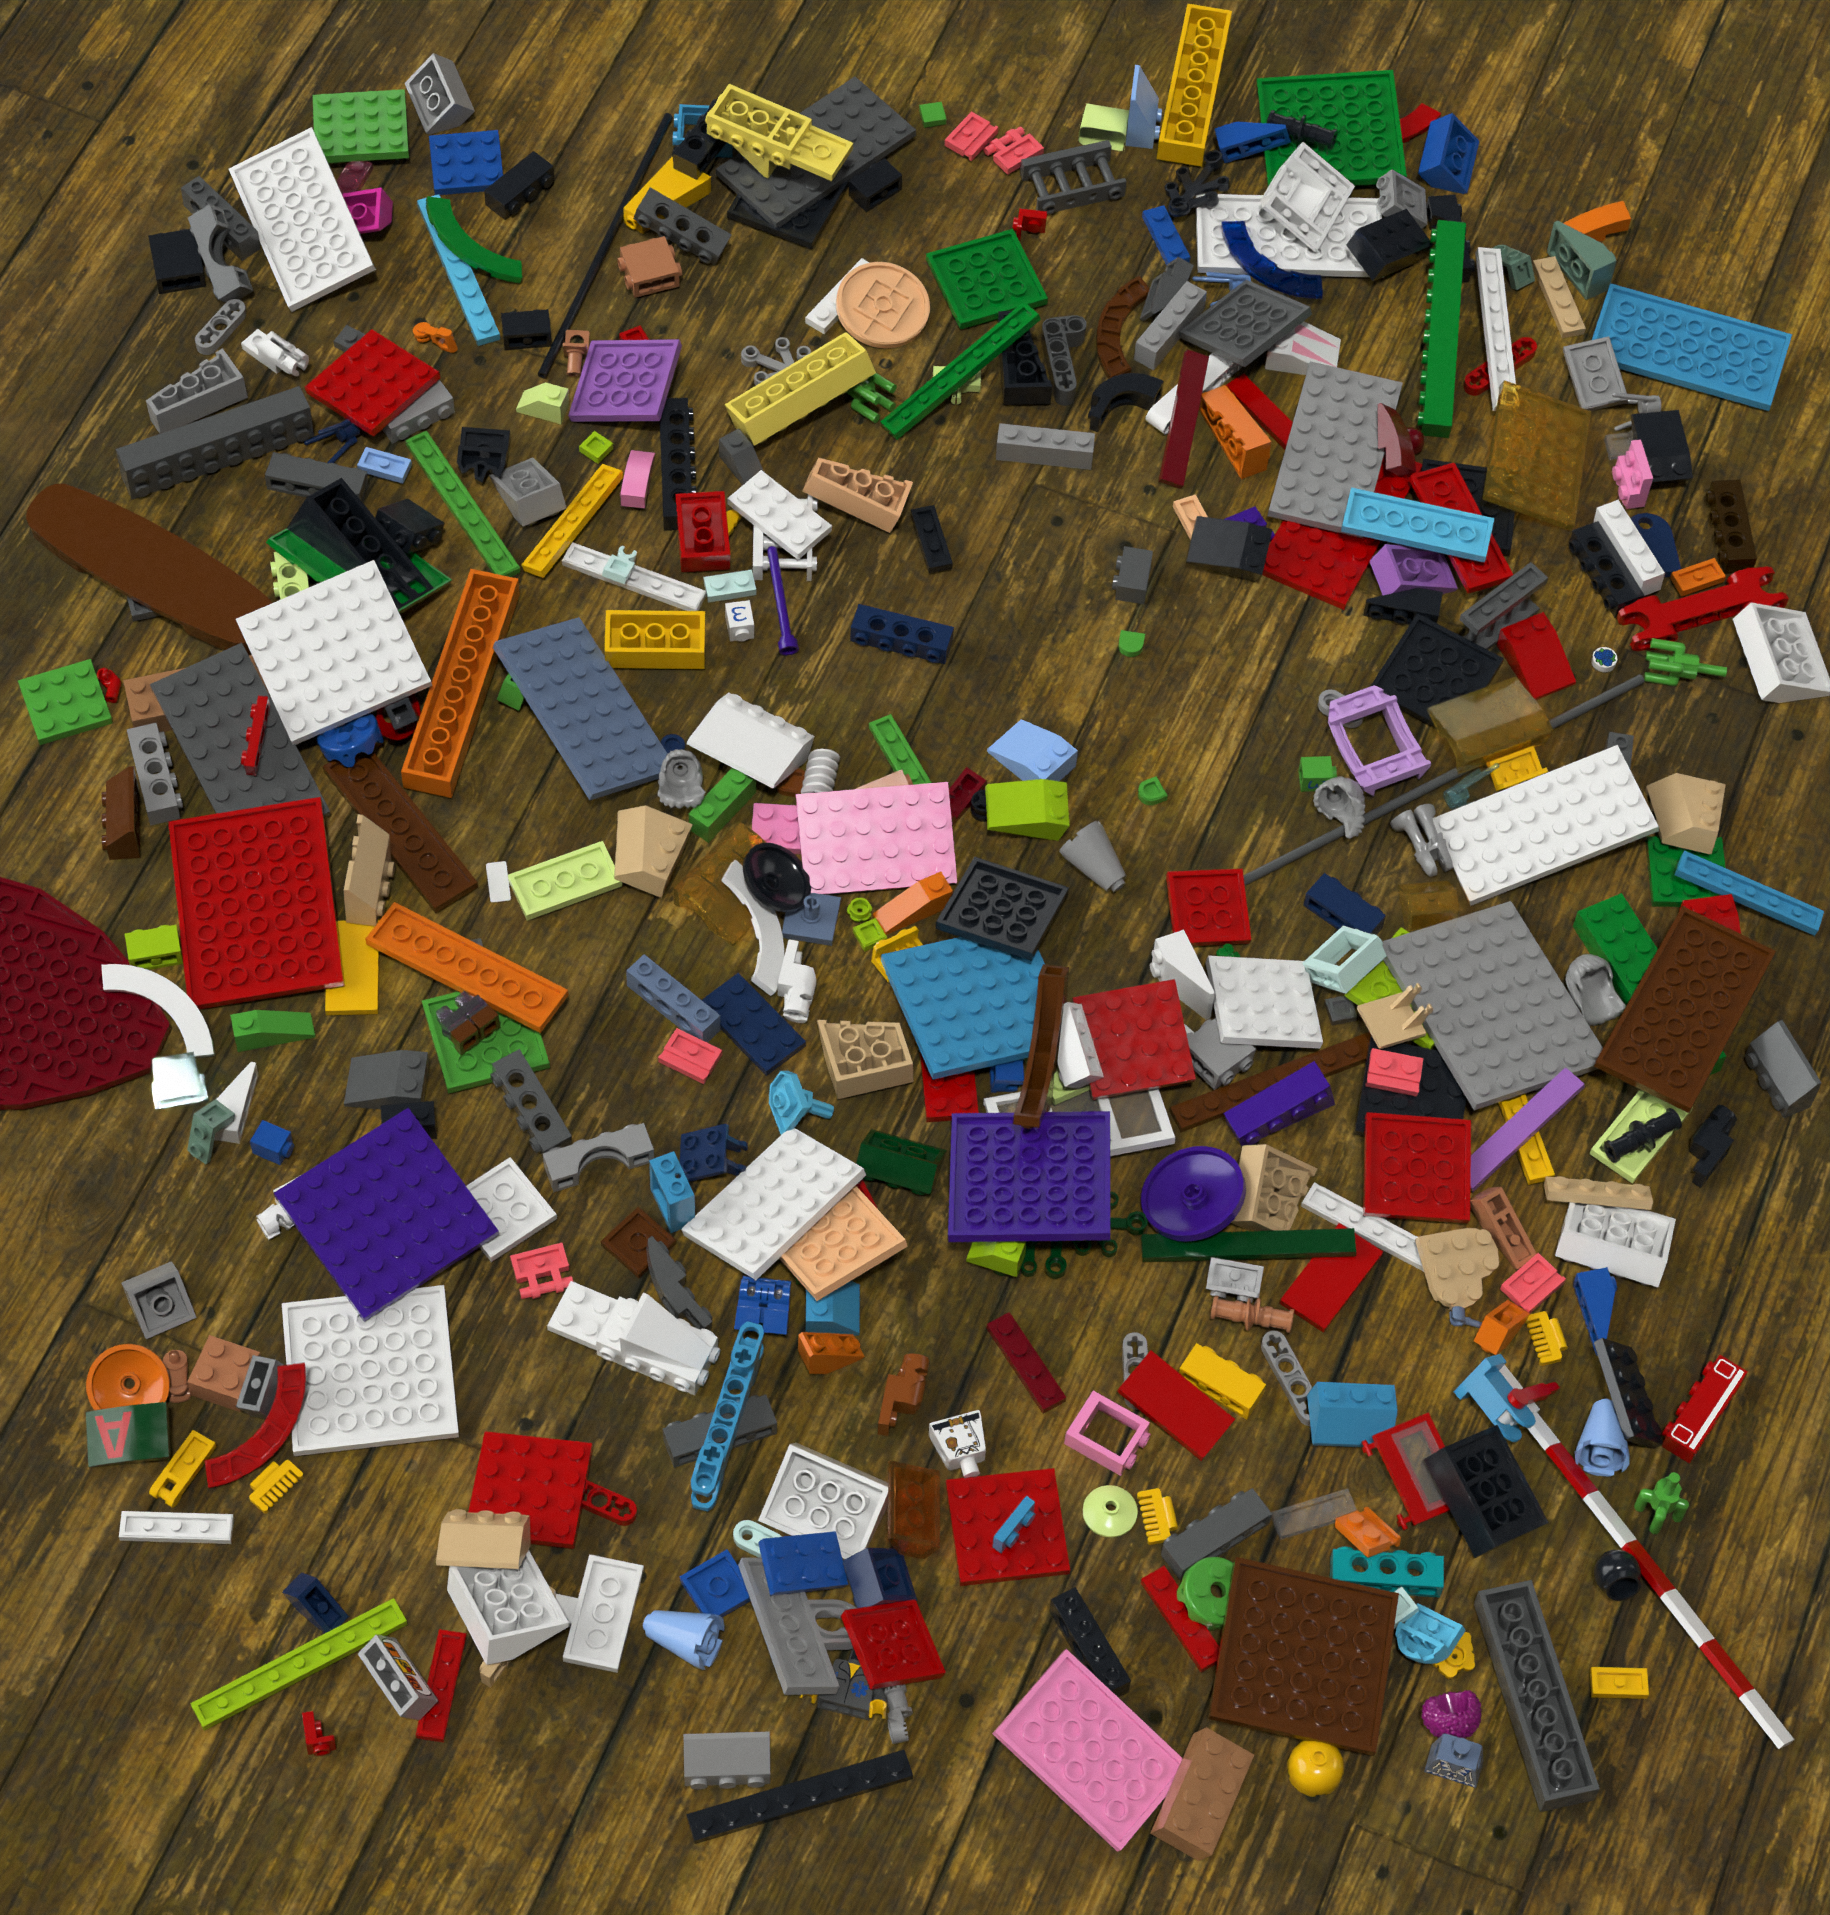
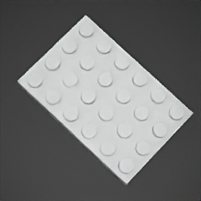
M794 1128L784 1132L746 1168V1171L741 1172L681 1230L688 1239L757 1280L866 1176V1173L861 1166Z

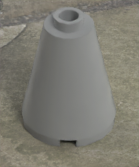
M1094 821L1076 833L1078 836L1072 841L1069 839L1061 847L1059 852L1062 856L1106 892L1110 890L1116 892L1126 884L1124 879L1127 876L1103 825L1099 821Z

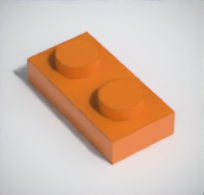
M1715 558L1672 572L1670 576L1681 597L1723 583L1726 578Z

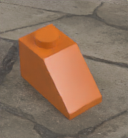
M1506 1300L1485 1316L1474 1342L1479 1344L1484 1351L1497 1355L1507 1348L1528 1319L1530 1313L1513 1302Z

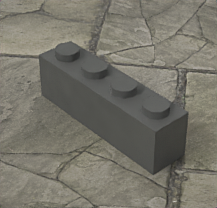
M273 452L265 473L267 490L308 497L342 478L363 503L369 486L367 471L359 468L339 466L335 463L315 461L311 458L295 457L286 453Z
M767 1395L748 1397L732 1449L777 1434V1421ZM714 1412L699 1413L690 1420L684 1422L675 1421L668 1424L666 1428H663V1441L674 1468L697 1461ZM725 1413L722 1415V1417L725 1419H730L734 1417V1415L731 1413ZM718 1437L715 1438L713 1441L716 1443H724L726 1439Z
M1253 1488L1245 1493L1244 1491L1238 1492L1230 1499L1231 1502L1225 1506L1218 1505L1214 1507L1203 1520L1196 1519L1181 1534L1174 1533L1165 1539L1161 1556L1180 1581L1183 1579L1185 1571L1197 1561L1207 1557H1219L1269 1525L1272 1513Z

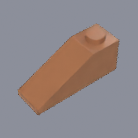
M1502 1187L1487 1188L1470 1199V1207L1483 1229L1490 1232L1496 1246L1515 1270L1525 1265L1537 1254Z

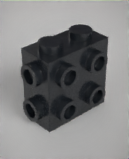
M410 499L378 508L375 516L403 552L407 554L438 544L442 538V530L445 523Z

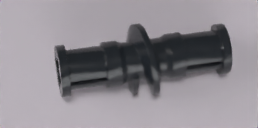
M1271 110L1267 119L1268 124L1286 125L1289 136L1293 135L1292 139L1294 142L1298 139L1299 145L1307 140L1312 143L1316 142L1326 145L1331 150L1335 145L1338 130H1329L1317 124L1306 123V115L1297 120L1294 117L1277 114L1275 110Z
M1668 1108L1663 1115L1652 1118L1645 1124L1635 1120L1630 1123L1629 1131L1623 1133L1621 1137L1613 1141H1605L1603 1145L1604 1151L1610 1161L1617 1163L1620 1161V1157L1628 1153L1644 1150L1645 1145L1652 1150L1656 1146L1655 1140H1658L1672 1130L1677 1131L1682 1128L1681 1119L1674 1109Z

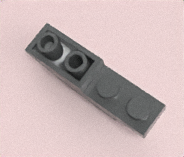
M651 1236L648 1238L646 1247L647 1262L654 1287L663 1305L675 1318L683 1319L686 1317L693 1327L711 1331L713 1321L710 1312L704 1306L700 1307L695 1302V1296L688 1287H682L685 1285L686 1280L685 1268L679 1261L676 1260L674 1262L668 1255L669 1251L663 1242H657Z

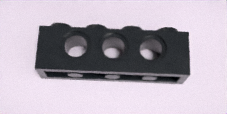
M717 99L711 102L707 112L700 115L695 127L692 130H688L682 143L676 145L672 152L673 168L696 180L727 143L707 134L705 118L717 102Z
M1599 521L1572 531L1569 549L1580 561L1582 571L1588 574L1594 590L1599 592L1605 608L1610 610L1614 618L1617 617L1619 610L1638 599L1644 598V593Z
M1074 1587L1052 1598L1049 1612L1076 1658L1118 1698L1129 1693L1131 1679L1077 1588Z

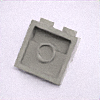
M1393 169L1378 179L1376 187L1380 189V197L1377 204L1381 207V214L1384 217L1407 209L1421 229L1428 225L1426 195L1423 187Z

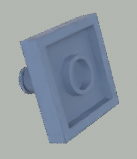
M811 893L805 897L804 905L800 909L786 912L782 929L783 938L832 946L841 897Z

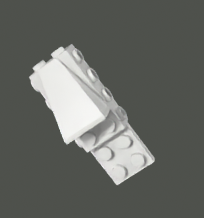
M570 1281L547 1325L549 1331L597 1350V1355L605 1360L613 1361L625 1366L629 1370L637 1371L656 1381L666 1383L694 1396L700 1385L704 1386L709 1375L708 1370L711 1364L717 1361L721 1350L718 1348V1337L713 1332L707 1329H697L692 1327L687 1321L675 1318L646 1293L642 1294L639 1302L632 1298L625 1299L620 1296L616 1300Z

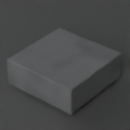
M1340 996L1325 999L1324 1005L1331 1026L1357 1020L1353 1002L1348 998Z

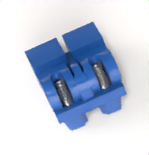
M743 1276L734 1329L740 1330V1327L748 1321L756 1324L763 1323V1330L766 1333L787 1335L791 1281L761 1277L755 1280L750 1276Z

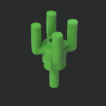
M877 373L846 392L854 398L851 408L874 423L878 422L880 415L866 407L864 403L870 401L875 405L883 406L889 411H893L896 407V403L876 392L875 384L890 393L895 392L897 385Z
M1655 638L1651 639L1650 648L1674 651V653L1670 655L1647 651L1645 661H1649L1648 669L1667 671L1670 674L1663 675L1645 672V682L1676 686L1679 683L1680 677L1696 679L1697 673L1726 677L1727 667L1699 663L1698 655L1685 653V644Z
M1675 1472L1659 1480L1654 1490L1642 1489L1634 1504V1508L1638 1512L1644 1511L1648 1502L1655 1510V1516L1649 1527V1531L1652 1534L1660 1532L1668 1513L1674 1511L1672 1519L1675 1522H1681L1689 1507V1502L1686 1499L1679 1498L1682 1488L1678 1483L1680 1476Z

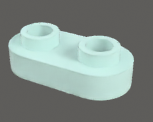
M751 1520L739 1522L733 1531L735 1544L740 1549L759 1558H762L758 1544L760 1540L782 1537L780 1534ZM745 1534L752 1536L750 1540H744L742 1537Z

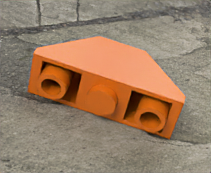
M801 1332L798 1335V1352L809 1374H828L865 1357L860 1348L859 1341L853 1334Z

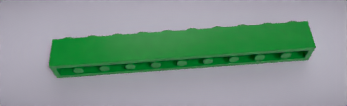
M1438 220L1436 229H1431L1430 243H1434V249H1430L1429 263H1433L1432 269L1428 270L1427 283H1431V289H1427L1426 303H1430V307L1425 311L1424 323L1428 324V330L1424 329L1423 344H1427V349L1422 352L1421 364H1425V370H1421L1420 385H1424V391L1419 393L1418 405H1422V412L1419 411L1417 417V426H1421V432L1424 436L1449 438L1452 428L1465 222Z

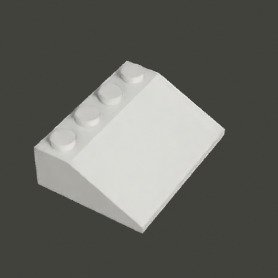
M1750 603L1733 618L1736 632L1740 638L1761 700L1783 703L1830 696V678L1806 612Z
M727 693L712 707L688 739L687 745L771 788H775L807 761L815 736L807 733L801 727H796L786 722L782 717L774 716L764 711L758 705L746 702L736 694Z
M1569 1202L1555 1256L1568 1262L1586 1265L1595 1270L1608 1267L1609 1273L1618 1277H1626L1639 1281L1644 1285L1659 1287L1667 1264L1676 1219L1644 1209Z
M792 1443L789 1444L758 1521L792 1536L836 1531L842 1558L847 1559L868 1548L896 1486L801 1444Z
M529 1550L519 1569L449 1566L447 1591L486 1665L512 1660L568 1628L569 1622Z

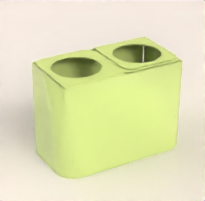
M1086 103L1079 130V142L1082 145L1109 140L1112 146L1111 150L1123 151L1124 142L1126 143L1125 137L1127 135L1129 110Z

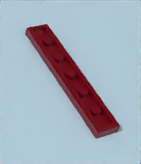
M1188 349L1184 352L1158 481L1179 489L1184 486L1209 356Z

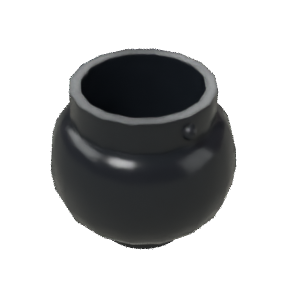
M1609 1550L1598 1559L1594 1566L1595 1581L1610 1599L1622 1601L1633 1597L1639 1592L1642 1585L1640 1581L1641 1568L1631 1553L1621 1550Z

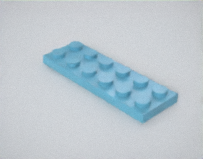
M1351 487L1341 532L1485 563L1494 518Z

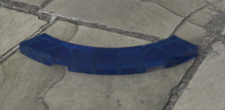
M1245 221L1221 222L1222 235L1230 254L1250 276L1262 284L1285 294L1322 299L1321 275L1303 274L1292 270L1288 272L1277 267L1276 263L1255 249L1254 243L1247 232Z

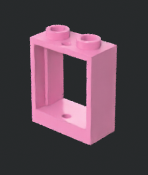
M1093 1391L1066 1432L1064 1444L1121 1476L1126 1468L1130 1470L1137 1459L1135 1453L1138 1448H1144L1151 1436L1148 1433L1150 1422ZM1098 1410L1136 1431L1121 1456L1083 1436Z

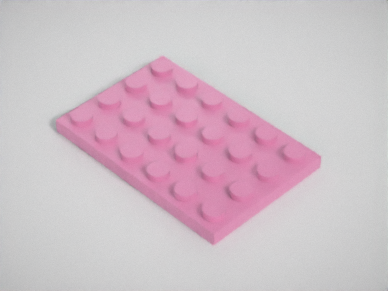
M948 782L796 794L801 860L803 869L810 877L811 893L829 895L909 888L916 882L938 872H942L948 884H957Z
M1067 1649L1058 1656L992 1733L1117 1852L1123 1849L1166 1797L1182 1761V1757Z

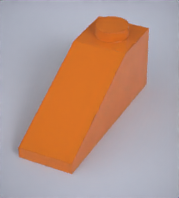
M938 872L916 882L874 912L872 917L877 919L884 933L888 935L943 911L953 894V890L942 872Z

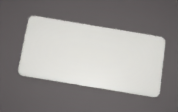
M506 862L487 863L486 870L490 901L501 902L511 900Z

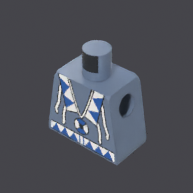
M1442 1734L1431 1745L1424 1772L1476 1788L1483 1764V1746L1468 1741L1465 1738Z

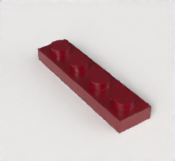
M1010 1312L986 1325L987 1331L1042 1414L1066 1402L1065 1394Z

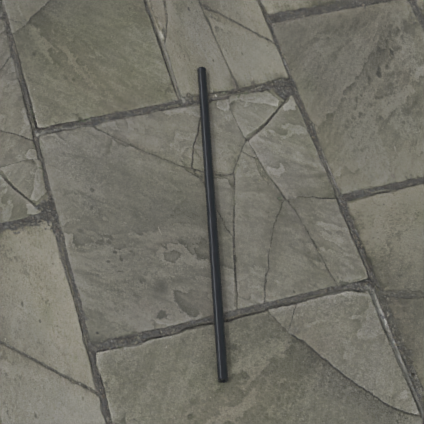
M669 113L664 114L538 372L540 378L545 379L565 340L566 330H570L624 219L623 208L635 196L673 119Z

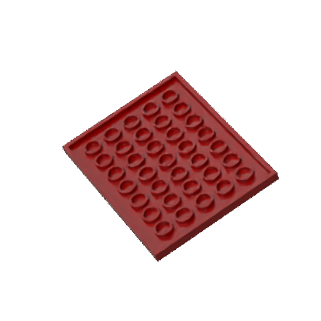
M321 797L168 821L186 992L198 1009L345 986Z

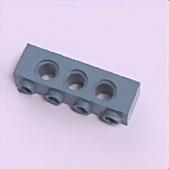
M645 954L626 970L627 986L682 1031L707 1043L720 1031V1015Z

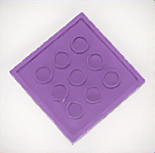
M680 340L591 341L568 415L571 422L660 421L682 348Z

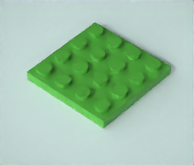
M405 89L313 95L314 132L328 163L409 158Z
M460 992L422 1000V1006L448 1094L492 1083L493 1081L490 1077L492 1063L518 1049L521 1050L533 1072L550 1068L541 1034L496 1010L494 1011L499 1015L500 1028L482 1041L479 1039L478 1044L463 1055H460L451 1041L450 1032L466 1020L471 1022L470 1017L486 1007V1005Z

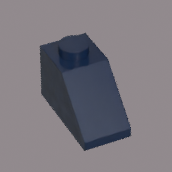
M301 1572L282 1592L295 1609L324 1634L339 1627L349 1617L316 1577Z

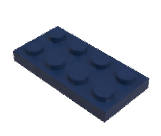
M739 973L702 999L704 1003L720 1015V1029L766 1076L806 1047V1041Z

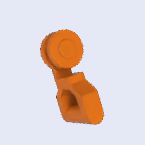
M421 322L414 326L413 334L416 341L423 343L431 339L432 343H435L444 351L454 353L458 350L450 329L443 327L438 329L430 326L427 322Z

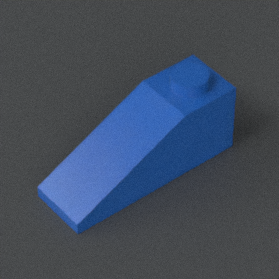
M1233 122L1215 128L1224 163L1291 143L1286 125Z
M1608 1267L1577 1273L1573 1282V1288L1596 1356L1598 1355L1594 1342L1601 1338L1607 1339L1614 1296L1617 1291L1616 1280L1614 1276H1610Z

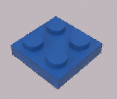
M728 1549L680 1576V1582L700 1613L716 1614L724 1617L751 1601L739 1566Z

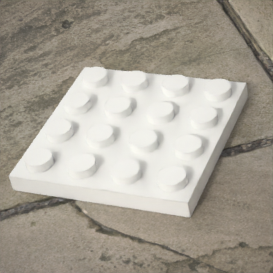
M1208 956L1206 967L1209 982L1215 992L1213 1004L1221 1043L1320 1049L1323 1039L1309 973L1306 972L1303 966L1304 961Z

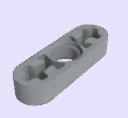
M231 299L227 301L196 335L195 343L199 353L203 355L214 353L246 318V308L241 300ZM220 323L227 325L224 330H216L214 328Z
M1130 1333L1123 1340V1383L1130 1375L1128 1372L1129 1367L1133 1365L1138 1366L1148 1354L1147 1340L1140 1333ZM1131 1342H1136L1137 1346H1139L1137 1357H1132L1133 1348ZM1124 1398V1401L1129 1408L1138 1410L1134 1405H1132L1129 1401H1127Z

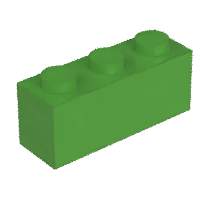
M731 768L704 797L702 803L693 808L688 814L689 823L693 824L691 831L709 843L756 793V779Z

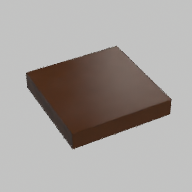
M637 1207L601 1240V1246L636 1277L640 1278L649 1270L646 1251L648 1238L653 1236L657 1242H663L668 1251L676 1245V1239L642 1209Z

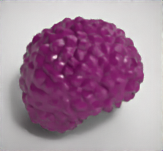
M1464 1690L1463 1692L1450 1691L1447 1694L1443 1693L1442 1695L1432 1696L1422 1705L1423 1723L1430 1733L1437 1738L1442 1734H1449L1466 1739L1473 1735L1481 1723V1703L1477 1695L1471 1690Z

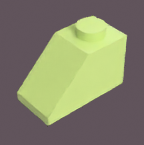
M543 383L527 389L523 392L516 412L562 424L569 408L568 388L549 383Z

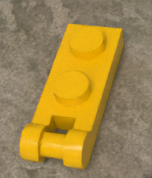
M192 1430L156 1479L149 1494L156 1499L159 1497L164 1499L165 1504L172 1508L176 1507L182 1494L205 1464L204 1460L209 1459L216 1449V1443ZM168 1482L175 1485L171 1491L165 1488Z

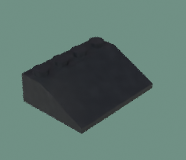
M1498 1425L1443 1447L1424 1459L1475 1558L1549 1523Z

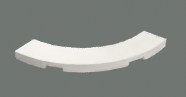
M734 860L729 865L721 881L733 891L743 905L746 904L753 917L751 921L756 938L759 939L760 952L758 953L757 964L751 981L771 996L778 988V980L784 960V942L780 923L775 910L761 903L752 894L743 875V866L737 860Z
M121 964L101 965L103 990L105 992H126L140 995L153 1001L163 1008L176 1022L184 1038L189 1059L215 1056L213 1040L204 1017L190 997L167 978L144 968Z

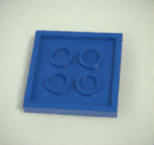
M498 130L429 136L435 195L484 192L486 188L503 176Z

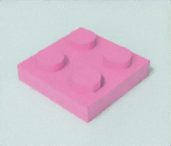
M754 803L750 849L760 843H774L785 847L794 854H801L797 806Z

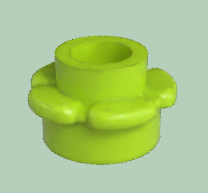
M855 898L847 907V913L853 921H866L871 917L872 906L864 898Z

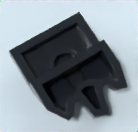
M462 427L457 455V464L462 473L474 470L475 480L481 485L487 472H492L495 477L500 478L508 460L510 430Z

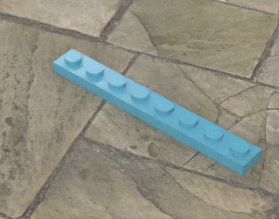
M438 194V195L431 196V197L441 198L439 194ZM426 198L417 200L418 209L477 345L480 346L500 340V333L471 266L453 254L437 236L438 232L428 218Z

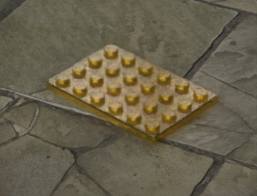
M1504 380L1499 390L1483 500L1571 531L1576 521L1591 411Z

